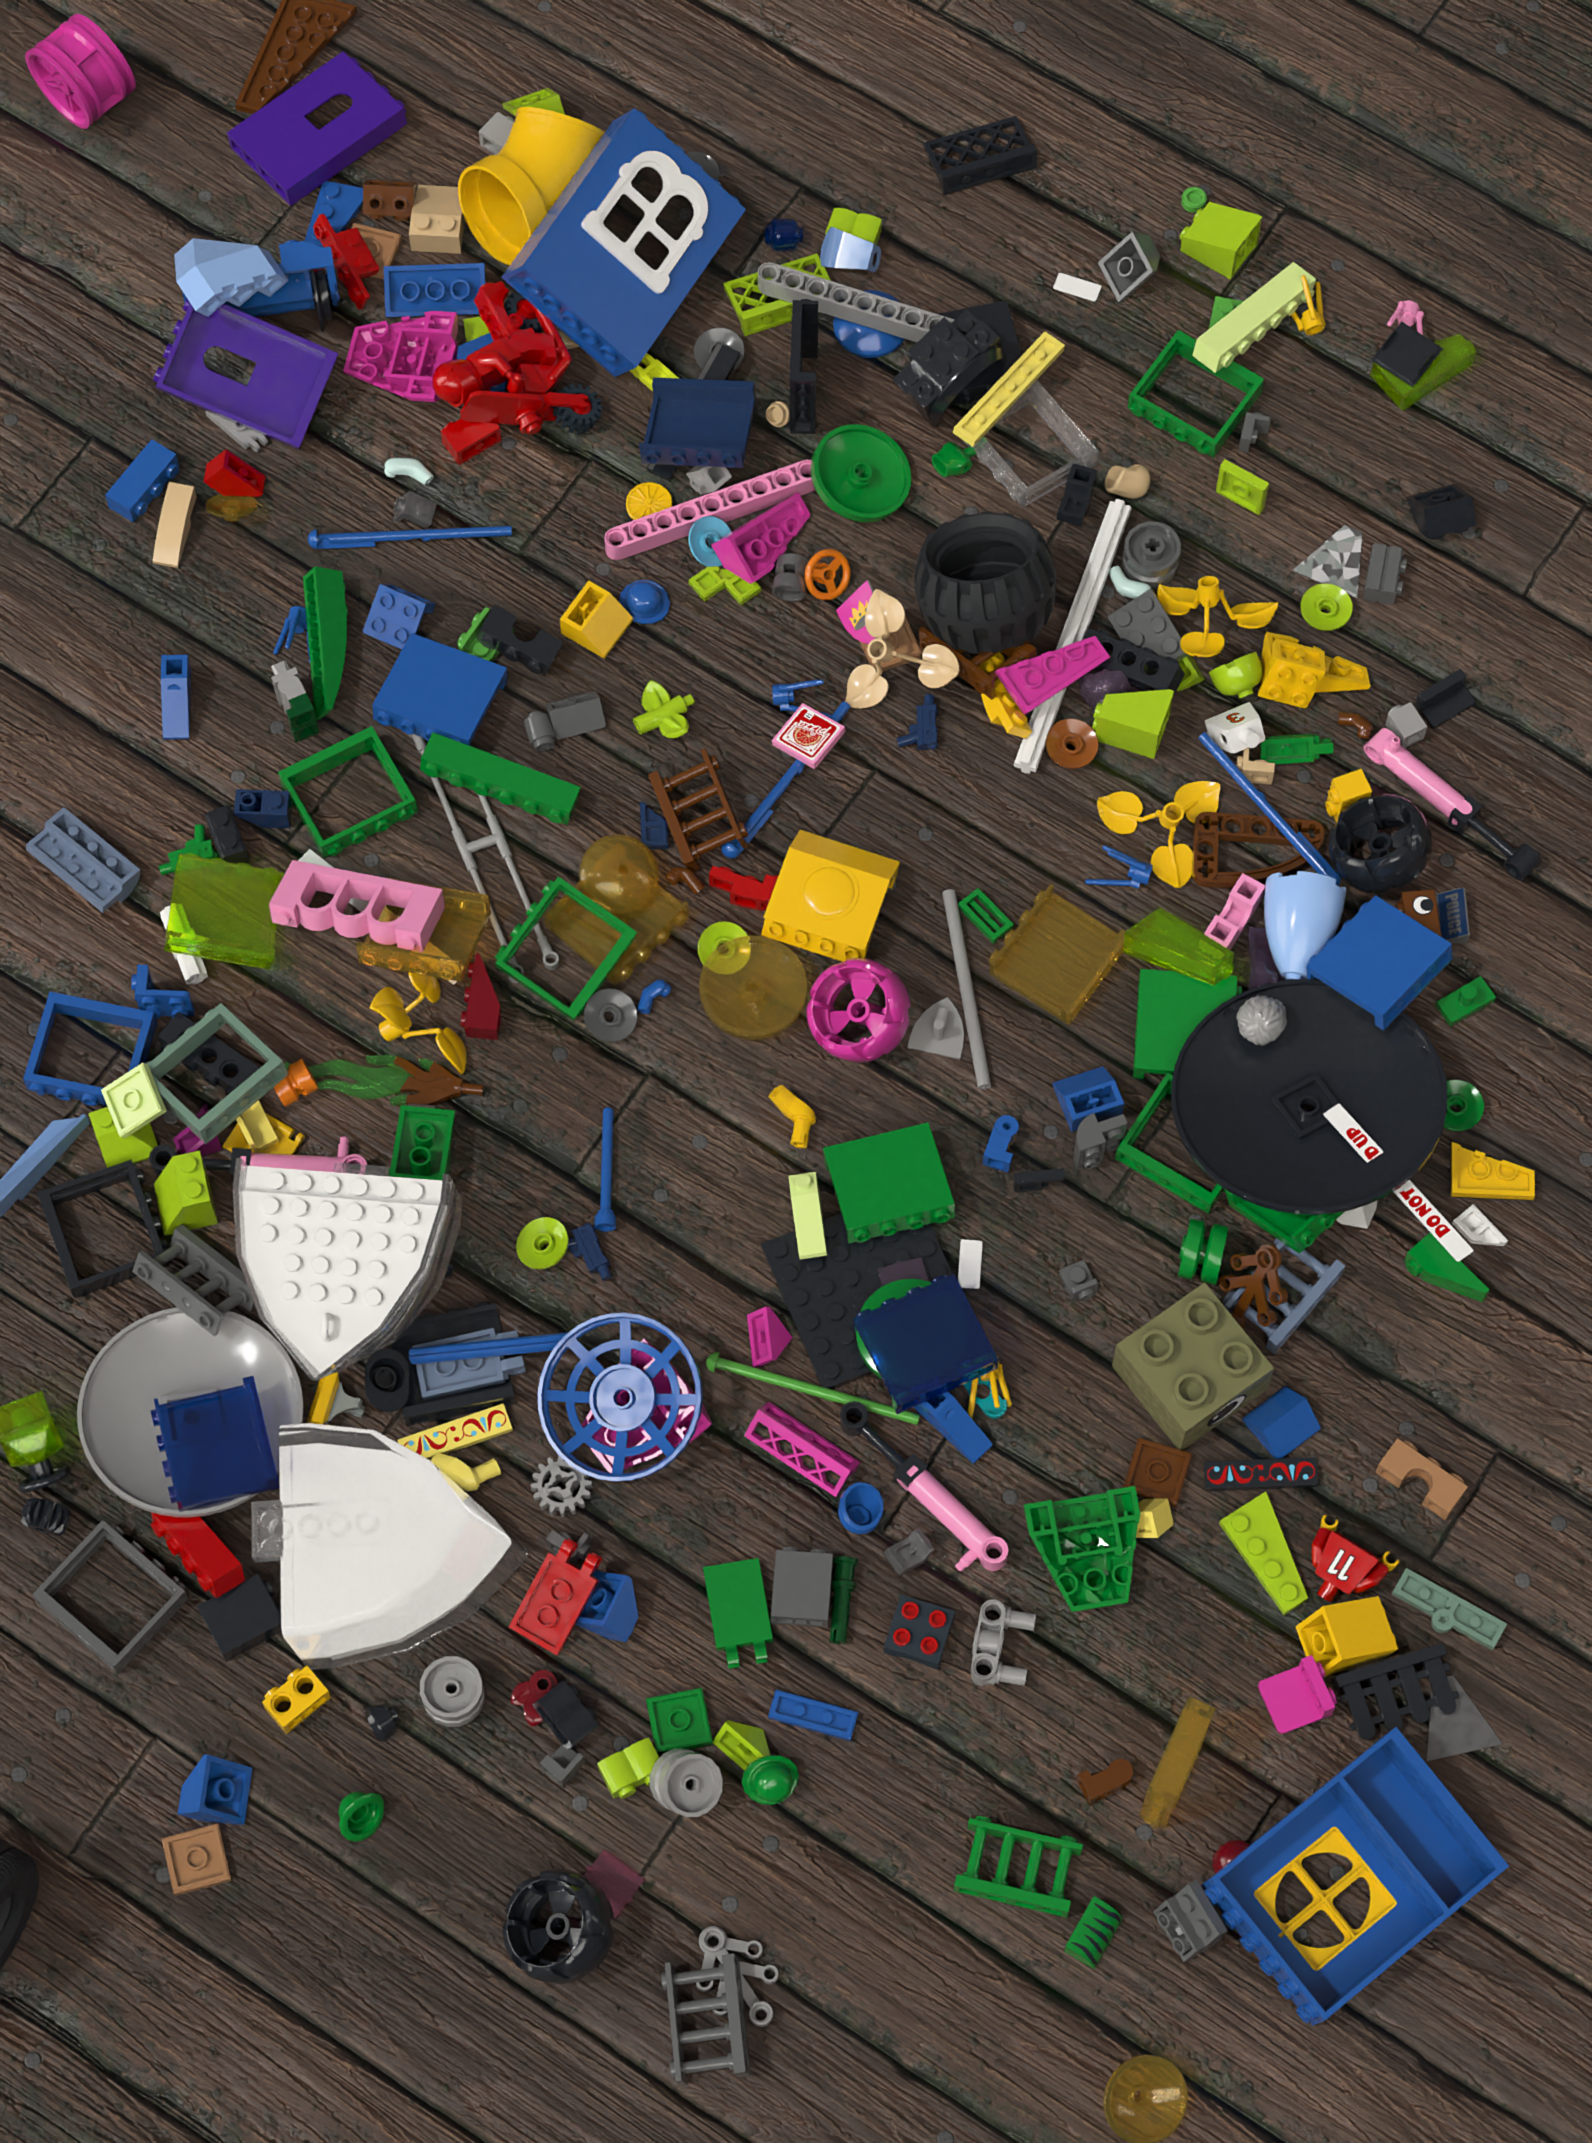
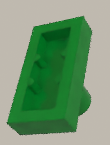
M1480 976L1438 1000L1435 1007L1451 1027L1494 1002L1496 996Z

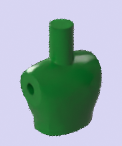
M948 442L938 453L932 455V464L935 470L943 477L961 475L970 470L972 467L970 457L979 454L980 450L977 445L962 450L957 444Z

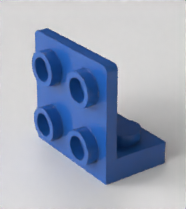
M380 584L363 628V633L403 649L410 634H417L424 613H432L436 603L392 584Z

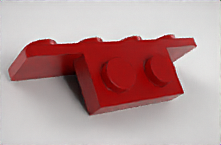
M320 214L313 225L314 234L320 240L323 247H331L333 263L337 270L338 278L340 281H343L348 290L349 298L355 303L357 309H363L370 295L361 279L376 275L380 268L357 227L335 233L325 214Z

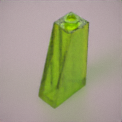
M1461 334L1435 341L1434 343L1442 347L1443 350L1413 388L1374 362L1370 376L1403 411L1473 365L1476 354L1474 345Z
M1161 907L1125 932L1123 953L1211 985H1216L1221 980L1228 978L1233 971L1234 953Z

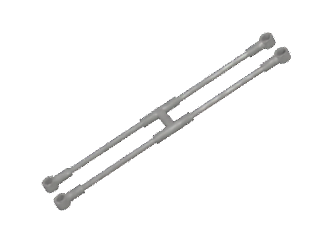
M408 734L409 737L413 738L418 752L422 755L427 746L424 738ZM431 777L452 827V834L467 871L472 875L501 946L503 944L508 946L478 875V867L472 855L473 852L497 844L503 860L508 865L526 911H528L531 903L511 858L512 853L496 815H493L486 796L478 795L487 815L486 820L492 834L467 843L462 829L458 827L438 777ZM538 922L534 930L543 954L544 967L548 970H555L559 966V957L557 953L553 952L547 936H544ZM513 956L508 964L524 975L522 966L518 965L515 956ZM549 958L556 960L554 963L547 962ZM509 977V980L511 982L518 983L517 981Z

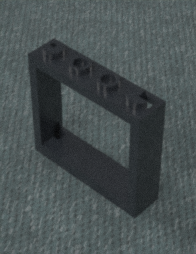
M132 1160L37 1192L74 1298L136 1277L137 1275L132 1272L136 1261L79 1280L55 1205L130 1179L156 1253L150 1255V1257L155 1258L169 1249L166 1240L159 1239L157 1232L162 1230L157 1215L151 1216L149 1208L154 1206L149 1191L143 1192L140 1184L145 1183L141 1168L135 1169Z

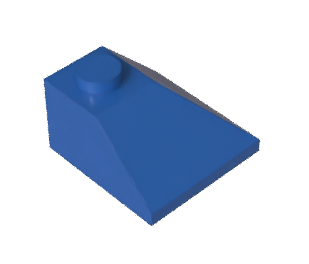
M595 1571L592 1576L599 1579V1582L576 1625L607 1639L627 1642L638 1619L632 1578L627 1575Z
M208 1754L203 1755L182 1785L178 1815L198 1821L244 1825L252 1767Z

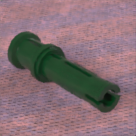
M836 1556L833 1558V1563L835 1564L834 1580L831 1581L834 1599L829 1643L841 1645L842 1642L845 1645L847 1644L851 1592H854L856 1588L854 1571L855 1566L858 1565V1560L847 1556Z

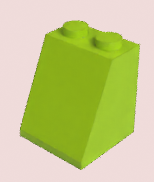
M1209 202L1204 209L1200 208L1197 211L1190 227L1186 226L1180 235V240H1182L1180 251L1231 280L1258 245L1262 216Z
M1167 689L1106 694L1103 703L1097 704L1093 716L1095 719L1092 729L1096 731L1095 734L1098 742L1155 759L1170 717L1174 691Z
M200 1150L173 1156L154 1183L164 1236L173 1234L175 1228L180 1225L193 1230L218 1224L210 1181Z

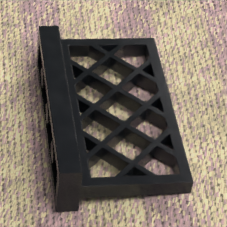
M1017 116L923 143V148L940 181V189L943 195L1037 168V150L1034 144H1030ZM1014 126L1015 128L1013 135L1002 132L1007 127ZM983 134L992 135L990 141L979 139V137ZM997 138L1008 141L1005 147L995 144ZM959 141L969 142L966 148L956 145ZM1013 143H1017L1024 146L1017 149H1010ZM979 145L985 147L981 154L972 151L973 146ZM940 147L946 149L943 155L934 153L932 149ZM990 150L1000 152V154L993 156L987 155ZM951 151L962 154L959 160L949 158L948 156ZM967 156L977 159L969 163L964 162ZM944 163L951 166H955L949 169L941 170V167Z

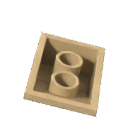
M418 185L409 229L411 251L461 254L465 218L459 203L458 187Z

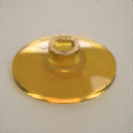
M219 494L211 497L206 502V510L210 514L225 518L227 521L239 520L240 517L249 515L257 509V500L249 496H223Z

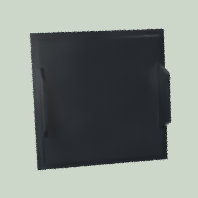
M1401 321L1371 361L1413 388L1443 348Z

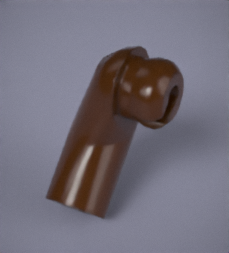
M1339 712L1338 725L1358 728L1357 736L1359 738L1368 739L1371 737L1372 723L1362 715Z
M676 866L671 868V871L666 874L670 884L676 885L679 881L684 882L695 895L705 888L691 869Z

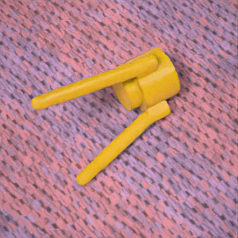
M1302 275L1301 280L1308 310L1302 313L1301 319L1296 312L1291 316L1296 322L1299 332L1305 331L1306 335H1315L1323 331L1326 325L1323 317L1320 282L1315 283L1316 310L1314 309L1306 276Z
M996 1355L976 1358L977 1366L972 1367L973 1377L968 1405V1415L972 1419L979 1376H981V1381H990L995 1408L1000 1407L997 1379L999 1380L1007 1406H1012L1003 1375L1002 1364H999V1357Z

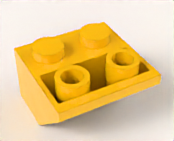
M588 581L560 618L561 634L605 659L631 624L633 617L610 592Z

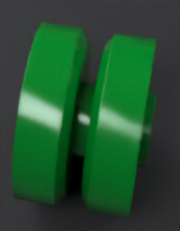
M1190 1218L1187 1235L1183 1237L1179 1255L1181 1263L1178 1277L1192 1280L1195 1277L1197 1265L1201 1264L1203 1265L1200 1276L1201 1281L1216 1285L1228 1226L1214 1224L1211 1227L1209 1239H1203L1206 1228L1205 1222Z

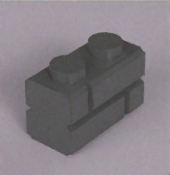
M1377 543L1373 544L1363 595L1365 601H1378L1383 604L1392 605L1394 604L1395 597L1401 596L1403 581L1399 580V574L1405 573L1407 559L1402 558L1404 549L1395 546L1387 547V545Z

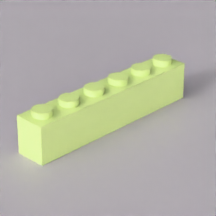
M1291 263L1197 338L1192 356L1214 373L1223 366L1225 368L1228 367L1238 354H1244L1254 341H1260L1269 329H1275L1287 315L1291 316L1303 302L1307 303L1301 276H1306L1311 297H1313L1315 292L1313 288L1316 279L1296 263Z

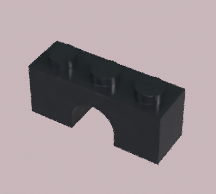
M493 605L476 639L484 647L502 652L510 661H518L526 665L527 669L531 672L546 675L563 641L541 629L531 641L524 642L517 639L512 631V626L517 616Z

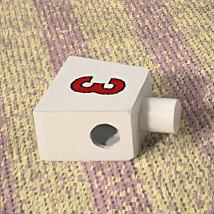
M1250 702L1204 720L1208 735L1221 749L1229 753H1237L1246 748H1254L1265 740L1260 717Z

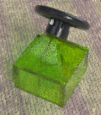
M39 1391L0 1406V1444L11 1467L28 1465L31 1476L19 1483V1491L30 1492L38 1490L67 1477L72 1471L71 1466L63 1464L52 1467L49 1459L51 1455L63 1448L64 1444L43 1392Z

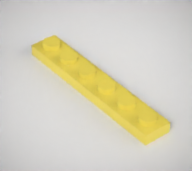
M1044 332L954 427L953 433L974 447L1064 351L1065 345L1047 332Z

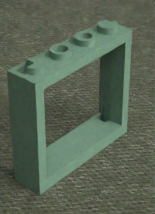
M222 1003L209 1010L204 1018L194 1026L189 1027L174 1043L167 1045L163 1052L154 1060L146 1063L149 1066L164 1105L205 1144L210 1142L289 1075L283 1061ZM227 1023L267 1062L203 1117L198 1119L158 1080Z

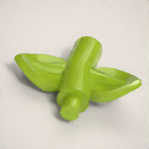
M651 679L644 689L641 700L642 706L647 713L633 718L637 731L642 735L659 728L662 735L667 738H678L688 732L689 723L682 714L687 712L688 706L695 703L693 697L689 694L683 698L678 695L671 699L668 691L660 683Z

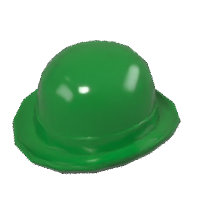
M769 1755L758 1758L749 1764L743 1773L742 1785L744 1792L752 1800L760 1804L773 1805L784 1801L792 1794L797 1786L799 1774L796 1765L791 1759L781 1755Z
M356 1791L349 1793L342 1799L338 1810L341 1834L349 1841L358 1842L366 1840L375 1833L384 1815V1801L380 1794H367Z

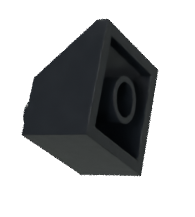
M1455 484L1406 497L1419 532L1428 539H1441L1444 537V534L1451 532H1466L1469 530V527L1477 525L1472 496Z

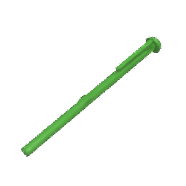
M720 1352L711 1353L706 1360L707 1368L713 1373L717 1368L820 1397L827 1401L844 1405L853 1401L860 1402L869 1412L917 1425L920 1414L719 1358Z

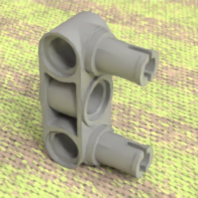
M995 1599L988 1600L982 1605L978 1627L976 1626L970 1671L972 1681L975 1684L988 1686L1005 1682L1025 1686L1027 1669L1002 1665V1662L998 1661L1001 1656L1004 1637L1003 1629L1008 1630V1627L1033 1631L1036 1614L1011 1610V1607H1007V1605ZM994 1610L999 1613L1000 1618L991 1621L986 1618L985 1613ZM980 1665H986L992 1672L982 1676L977 1673L976 1668Z

